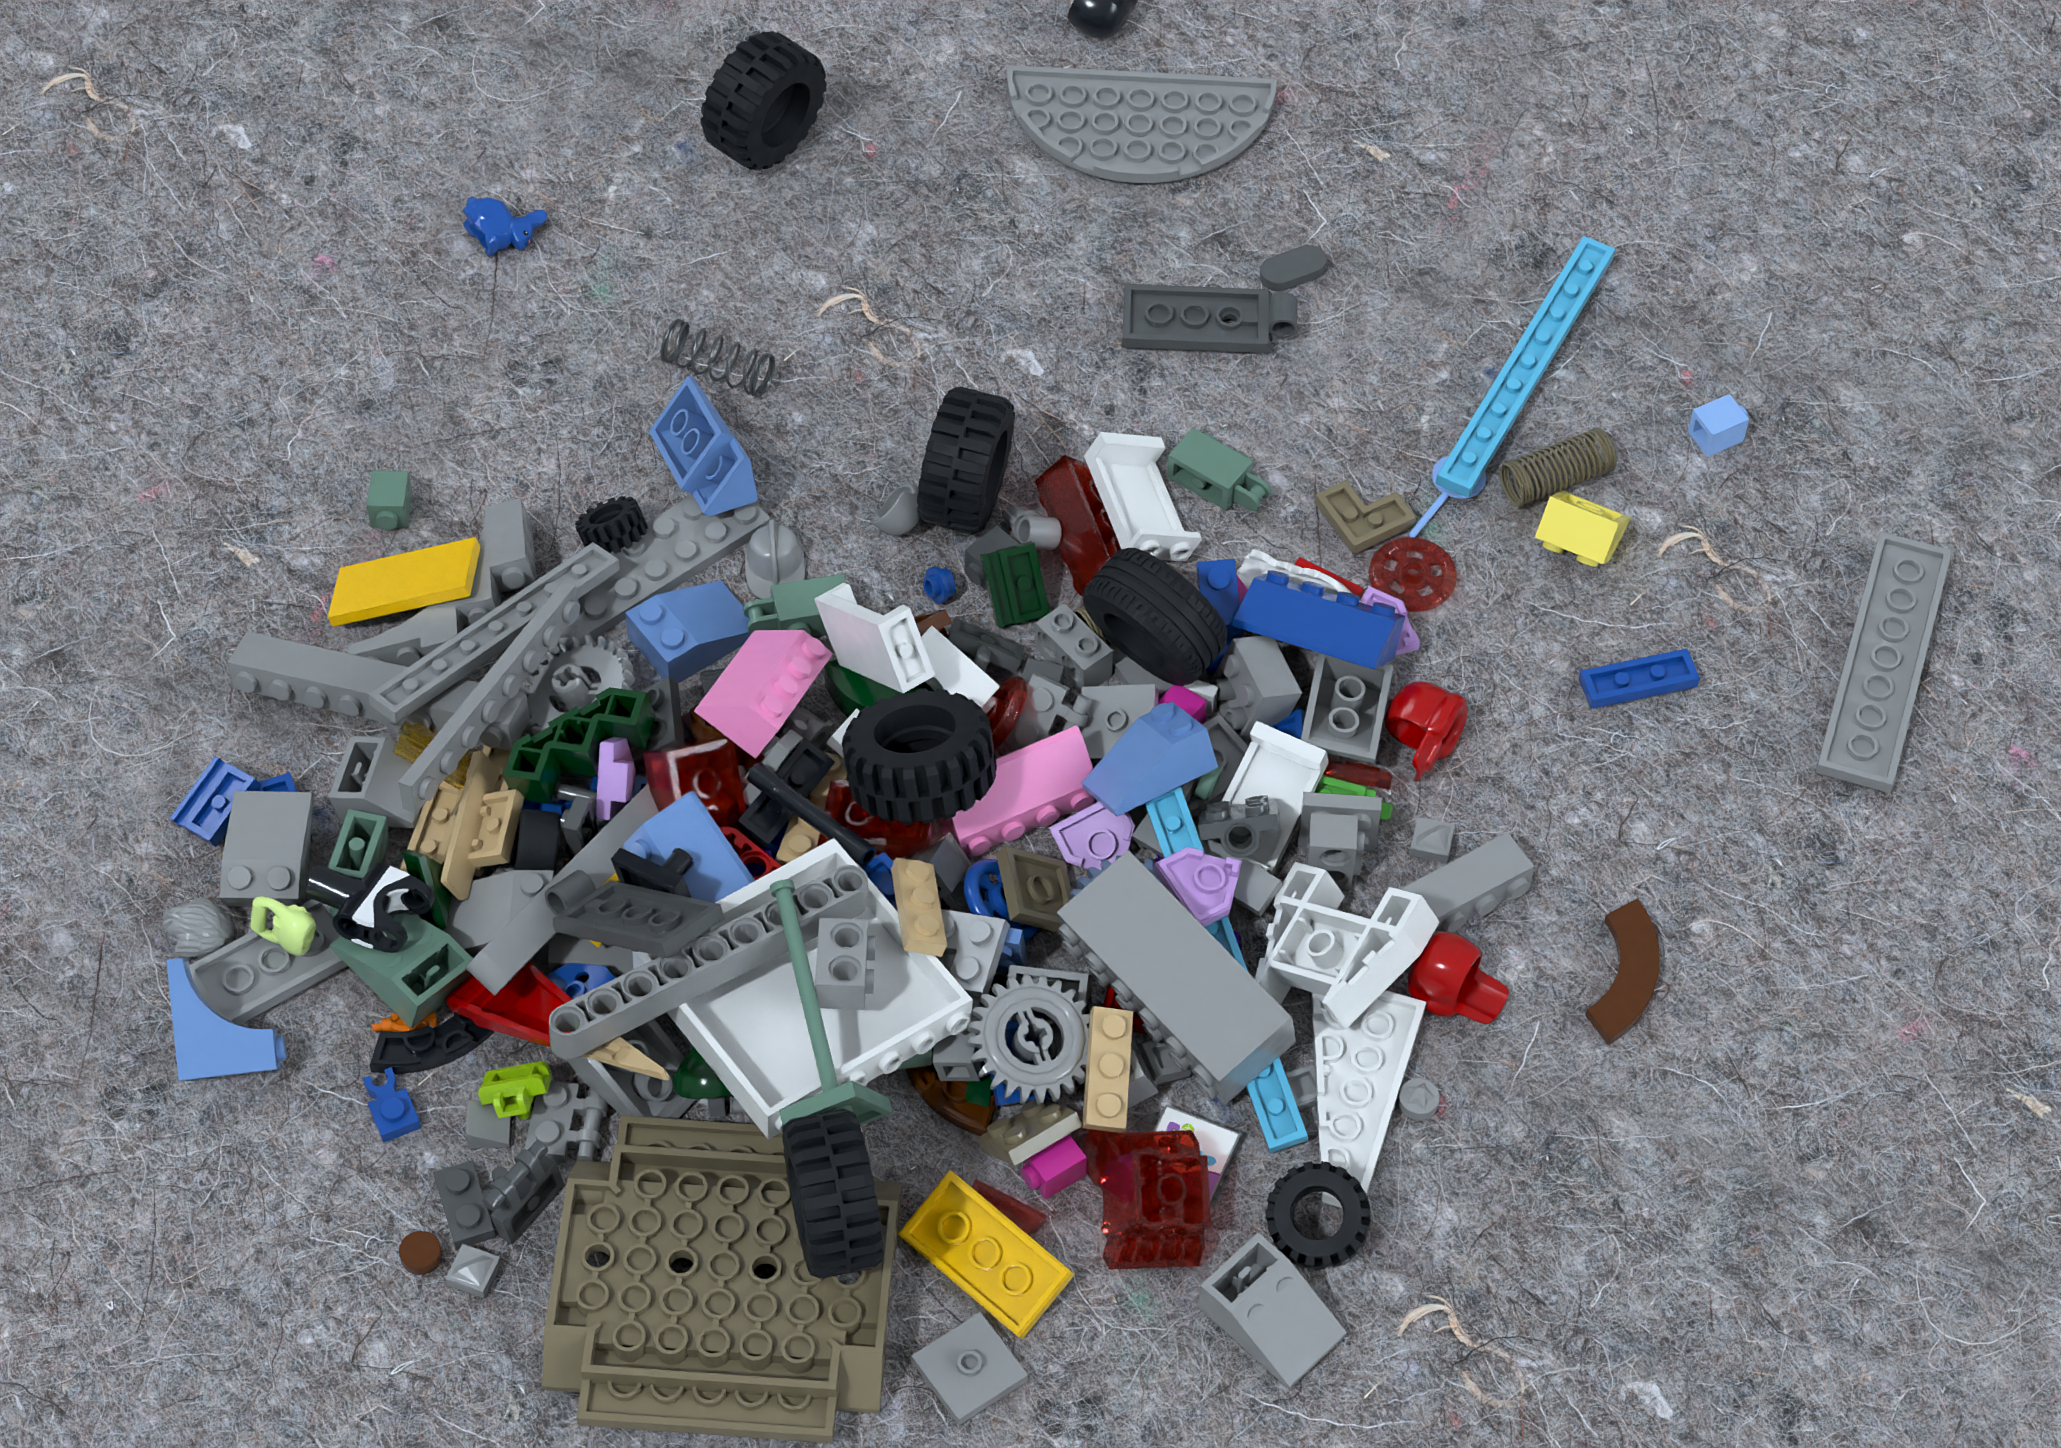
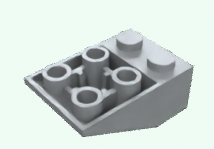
M1259 1232L1200 1285L1198 1308L1288 1389L1294 1386L1347 1335L1345 1329L1291 1261Z

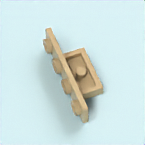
M481 750L474 751L472 754L462 797L458 804L453 832L450 836L448 852L441 871V883L458 900L468 899L476 867L509 863L525 798L517 789L495 792L499 768Z

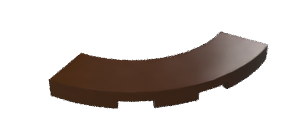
M1638 898L1610 912L1605 916L1604 920L1617 947L1619 968L1610 989L1600 1000L1587 1008L1585 1016L1607 1045L1621 1038L1641 1018L1654 993L1659 974L1660 954L1657 935L1646 909Z
M933 1048L931 1066L905 1069L908 1078L920 1097L942 1118L963 1130L979 1136L988 1132L987 1127L991 1124L996 1108L994 1095L990 1096L988 1107L967 1102L966 1081H940L933 1064Z

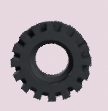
M620 496L617 500L610 498L605 504L603 502L597 503L596 508L590 507L587 509V514H581L578 517L579 520L575 523V528L584 547L594 542L607 552L611 553L614 551L615 554L621 552L623 547L628 549L633 546L632 542H639L642 539L641 536L647 533L646 529H648L636 499L630 496L628 498Z

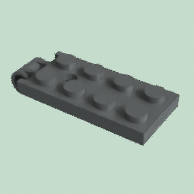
M1125 284L1122 347L1271 353L1269 335L1287 338L1297 332L1298 300L1293 294L1287 292H1279L1272 295L1269 289ZM1225 319H1233L1235 323H1225L1223 321Z
M576 870L545 891V901L550 910L557 915L553 918L555 932L575 936L579 939L601 942L608 946L613 945L631 949L634 952H644L660 958H669L677 955L683 946L695 938L706 935L710 932L712 926L724 919L721 905L718 903L611 880L596 890L590 876L582 870Z

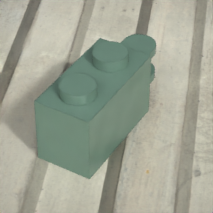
M1193 427L1168 455L1167 478L1225 511H1228L1234 503L1249 511H1256L1260 507V500L1267 498L1272 492L1271 487L1266 481L1252 474L1253 460L1249 459L1244 453L1235 451L1220 443L1212 435L1204 434Z
M844 573L770 585V598L753 600L746 603L743 607L744 615L750 619L747 623L748 631L752 634L754 630H804L812 637L828 635L814 598L842 583H846Z
M348 809L328 868L362 880L371 866L376 863H382L389 845L387 816ZM330 906V915L333 919L339 909Z

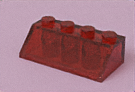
M1063 455L1035 480V484L1040 494V503L1046 509L1048 517H1055L1060 522L1061 539L1059 545L1062 550L1061 556L1068 565L1072 575L1074 589L1083 597L1084 588L1116 551L1121 550V547L1087 463Z

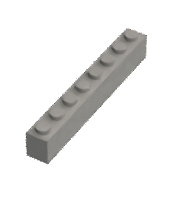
M248 631L227 661L233 689L433 734L439 733L479 684V682L461 679L395 724L370 706L368 694L408 668L407 666ZM518 691L515 697L507 701L500 710L497 719L490 723L479 736L478 744L511 751L514 742L520 739L530 721L525 692Z

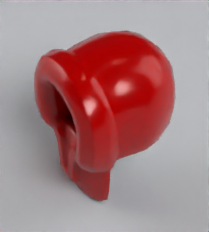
M1415 681L1402 687L1391 700L1385 717V728L1402 744L1417 750L1412 761V765L1417 772L1413 779L1416 782L1420 780L1426 771L1432 770L1437 760H1442L1452 753L1463 732L1468 715L1465 697L1457 693H1451L1432 682Z
M1445 931L1432 934L1421 955L1410 965V972L1407 976L1408 993L1411 998L1425 1001V1010L1427 1012L1443 1017H1452L1457 1013L1482 1024H1490L1497 1018L1506 1003L1509 990L1501 982L1481 971L1479 965L1482 959V951L1476 945L1458 934Z

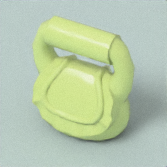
M265 896L256 897L253 900L251 929L262 938L279 944L289 954L294 956L306 954L312 944L316 931V923L311 913L307 912L304 907H299L295 904L285 906L279 901ZM268 909L275 914L272 930L266 927Z

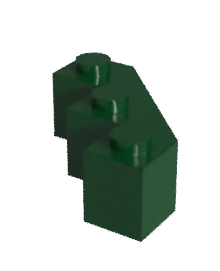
M609 687L597 694V700L581 709H578L576 706L548 722L549 727L532 737L527 734L515 741L503 772V777L509 790L517 789L525 797L524 800L550 804L561 771L598 777L599 749L602 741L612 737L627 738L629 747L645 749L656 717L647 693Z

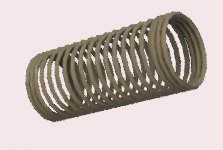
M1597 427L1583 434H1578L1572 438L1555 443V445L1544 447V449L1521 456V458L1503 463L1500 468L1501 484L1510 502L1517 507H1522L1532 503L1533 500L1537 501L1539 498H1544V496L1560 492L1561 489L1565 490L1567 487H1572V485L1589 481V479H1593L1595 476L1598 477L1601 474L1614 471L1617 465L1616 451L1609 435ZM1595 441L1597 442L1602 451L1605 464L1601 460V456L1595 445ZM1583 444H1584L1585 447H1586L1587 454H1586V452H1585V450H1584V448H1583ZM1572 449H1573L1574 452H1575L1576 459H1575L1574 455L1572 454ZM1561 454H1562L1563 457H1564L1565 464H1564L1563 460L1561 459ZM1555 456H1556L1557 459H1558L1560 468H1559V466H1558V464H1557V462H1556V460H1555ZM1550 459H1551L1552 462H1553V466H1554L1555 472H1556V474H1557V476H1558V478H1559V480H1560V484L1558 483V481H1557V479H1556L1555 472H1554V470H1553L1552 465L1550 464ZM1544 460H1545V462H1546V464H1547V467H1548L1550 476H1551L1552 480L1554 481V486H1553V484L1551 483L1550 476H1549L1548 471H1547V469H1546V467H1545V465H1544ZM1538 462L1541 465L1544 477L1548 483V487L1545 485V481L1541 473V470L1539 469ZM1590 462L1594 467V471L1591 469ZM1584 463L1588 469V473L1585 470ZM1578 464L1580 466V469L1582 470V475L1579 472ZM1533 465H1534V467H1535V469H1536V472H1537L1538 478H1539V480H1540V483H1541V485H1542V487H1543V490H1542V489L1540 488V486H1539L1538 479H1537L1536 474H1535V472H1534V470H1533ZM1527 467H1528V469L1530 470V473H1531V476H1532V480H1533V482H1534V484H1535V486H1536V488H1537V492L1535 491V489H1534V487H1533V483H1532L1531 478H1530V476H1529V474H1528V472H1527ZM1573 468L1577 474V478L1574 475ZM1510 469L1512 470L1513 480L1521 498L1517 495L1512 485L1510 478ZM1567 469L1571 475V479L1568 477ZM1561 471L1565 477V481L1562 478Z

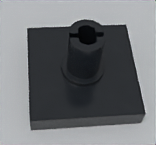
M619 848L611 858L620 883L692 898L684 875L694 866L692 857L680 848H675L662 866L623 848Z

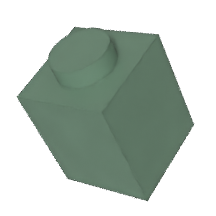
M372 470L366 505L371 528L387 530L394 528L408 529L413 496L408 471Z

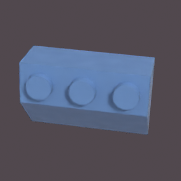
M694 790L688 792L643 823L623 844L627 851L660 866L664 864L675 848L686 851L692 857L694 866L684 875V879L691 897L715 903L755 881Z

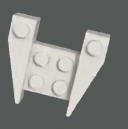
M1295 862L1283 881V886L1275 896L1273 905L1276 908L1273 923L1268 924L1266 937L1269 941L1265 957L1259 960L1255 980L1280 1005L1291 987L1325 996L1322 1004L1338 1026L1346 1030L1421 955L1438 926L1439 920L1422 895L1392 887L1388 888L1371 919L1339 911L1337 908L1345 896L1329 873L1324 869Z

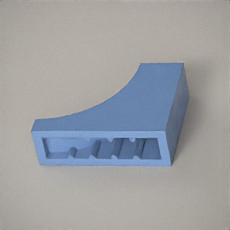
M187 958L166 960L179 1081L281 1069V1061L287 1060L285 1037H278L277 1029H254L226 1019L216 1012L200 994L192 978Z

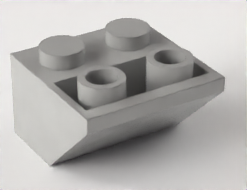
M1263 635L1233 639L1209 683L1218 687L1216 701L1222 717L1245 743L1251 740L1250 732L1256 721L1270 727L1278 724L1281 720L1290 716L1302 694L1275 639Z
M350 736L328 796L342 824L348 809L387 816L388 827L415 828L421 809L417 814L403 809L398 781L420 754L387 737Z

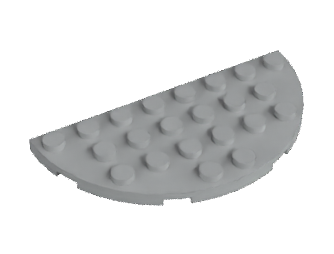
M1007 65L1009 102L1014 115L1027 135L1041 149L1067 166L1086 174L1117 182H1171L1200 175L1225 164L1244 151L1263 130L1272 113L1277 90V79Z

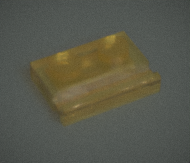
M404 721L397 732L393 753L413 764L434 739V734L423 725L414 724L413 726ZM467 752L459 761L456 770L444 779L445 782L459 790L465 785L467 770L471 762Z

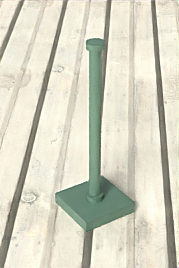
M789 879L776 881L770 885V892L777 899L823 1090L820 1094L780 1109L782 1125L793 1118L840 1109L854 1112L860 1126L892 1114L893 1111L889 1097L854 1081L838 1085L793 900L794 882Z

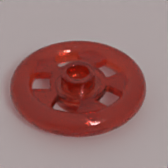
M1417 537L1395 539L1380 547L1372 557L1368 571L1371 586L1402 600L1406 610L1409 612L1427 611L1438 607L1451 596L1457 582V571L1451 556L1436 543ZM1407 552L1422 553L1423 559L1416 557L1407 558ZM1389 559L1398 562L1395 571L1384 568ZM1439 565L1442 575L1431 576L1430 566ZM1408 570H1416L1419 573L1412 574L1409 573ZM1396 581L1405 590L1399 594L1392 590L1389 585ZM1429 585L1433 592L1421 597L1417 590Z
M1012 676L999 684V689L993 694L996 703L987 712V716L990 720L994 751L1012 732L1026 705L1028 685L1026 680L1020 676Z

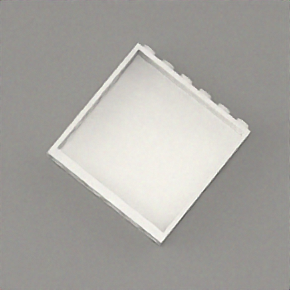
M833 838L715 902L721 905L724 919L712 926L710 931L775 900L776 897L771 895L770 885L776 881L792 880L795 889L839 867L858 865ZM869 878L867 907L861 915L853 919H868V936H876L875 960H867V969H874L873 994H865L864 1010L820 1008L838 1085L854 1081L866 1086L869 1081L883 1073H892L902 1062L916 1054L928 1052L937 1042L949 1035L961 1033L972 1022L973 999L938 958L933 955L903 950L898 912ZM818 937L804 943L814 986ZM632 951L634 969L658 958L656 955ZM789 951L667 1012L768 1140L782 1133L783 1125L779 1112L780 1109L823 1092Z

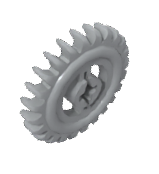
M588 634L585 636L586 644L584 647L576 637H572L573 647L570 651L561 642H558L560 655L556 657L548 651L545 655L549 663L547 665L539 664L537 668L539 674H529L526 678L532 686L525 687L520 685V692L526 693L530 721L526 729L532 732L533 735H536L549 727L548 722L564 714L565 712L556 710L554 701H563L570 710L576 706L578 709H581L597 700L596 695L609 687L633 691L630 686L635 681V676L632 673L634 666L628 659V654L625 650L619 648L616 642L612 640L608 644L602 636L598 637V645H596V642ZM584 672L598 674L601 678V683H592Z
M1024 974L1021 985L1014 977H1008L1006 981L1007 989L1000 984H994L992 992L995 997L983 994L980 997V1002L985 1007H975L972 1010V1016L977 1017L981 1021L970 1022L967 1026L969 1032L978 1034L967 1041V1047L980 1048V1050L973 1054L970 1061L971 1063L985 1062L978 1076L981 1078L993 1073L994 1078L990 1089L993 1090L1002 1083L1006 1084L1005 1099H1008L1017 1089L1020 1092L1021 1104L1027 1101L1030 1093H1034L1037 1105H1041L1045 1099L1046 1091L1052 1097L1053 1102H1057L1060 1098V1086L1068 1095H1071L1075 1088L1072 1079L1076 1080L1079 1084H1083L1086 1079V1075L1081 1069H1086L1089 1034L1087 1026L1089 1025L1090 1014H1082V1010L1087 1005L1086 1001L1082 1000L1074 1003L1072 1001L1076 993L1074 989L1062 993V982L1057 980L1050 987L1047 984L1045 975L1040 976L1037 984L1033 983L1029 974ZM1032 1010L1049 1016L1055 1021L1061 1031V1051L1054 1060H1051L1048 1053V1048L1053 1040L1052 1028L1043 1019L1034 1017ZM1015 1015L1020 1025L1011 1042L1012 1052L1016 1057L1008 1049L1005 1040L1006 1025ZM1028 1035L1030 1040H1038L1037 1047L1033 1041L1026 1042L1025 1037ZM1023 1062H1027V1063H1032V1062H1034L1035 1065H1030V1064H1026V1063H1023Z

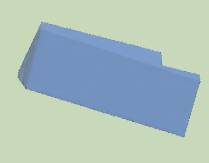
M688 375L649 430L652 439L680 489L694 496L704 515L710 517L757 502L758 497L750 458L695 378Z

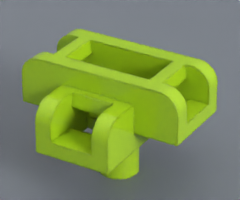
M543 1061L490 1070L483 1077L484 1084L480 1086L478 1096L482 1105L493 1103L498 1119L518 1115L519 1119H527L532 1116L533 1108L531 1104L534 1096L547 1093L553 1076L549 1065Z

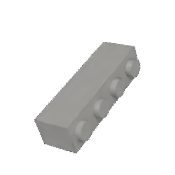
M1507 832L1402 887L1400 890L1422 895L1439 920L1434 933L1440 931L1452 933L1462 927L1468 919L1478 914L1480 916L1486 915L1494 910L1498 903L1510 897L1513 899L1518 898L1526 893L1531 886L1535 866Z

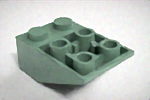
M396 913L391 915L394 917L393 920L399 922L405 928L408 935L407 942L398 952L388 953L375 950L347 940L342 936L331 943L330 948L410 1029L446 1003L444 999L471 975L465 968L473 958L448 933L414 914ZM383 931L389 939L396 941V938L391 933Z

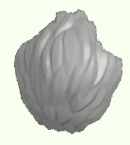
M204 897L195 898L189 903L172 907L165 911L162 917V927L169 934L177 938L175 954L180 958H187L188 961L190 957L202 959L233 942L235 937V929L230 915L223 908Z

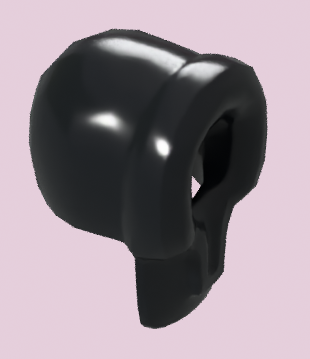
M1074 0L1069 9L1067 19L1075 28L1091 37L1108 38L1120 30L1129 14L1134 10L1138 0Z

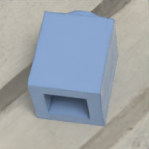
M1728 394L1693 409L1688 433L1704 454L1709 457L1744 442L1749 423L1748 414L1744 407L1738 405L1731 395Z

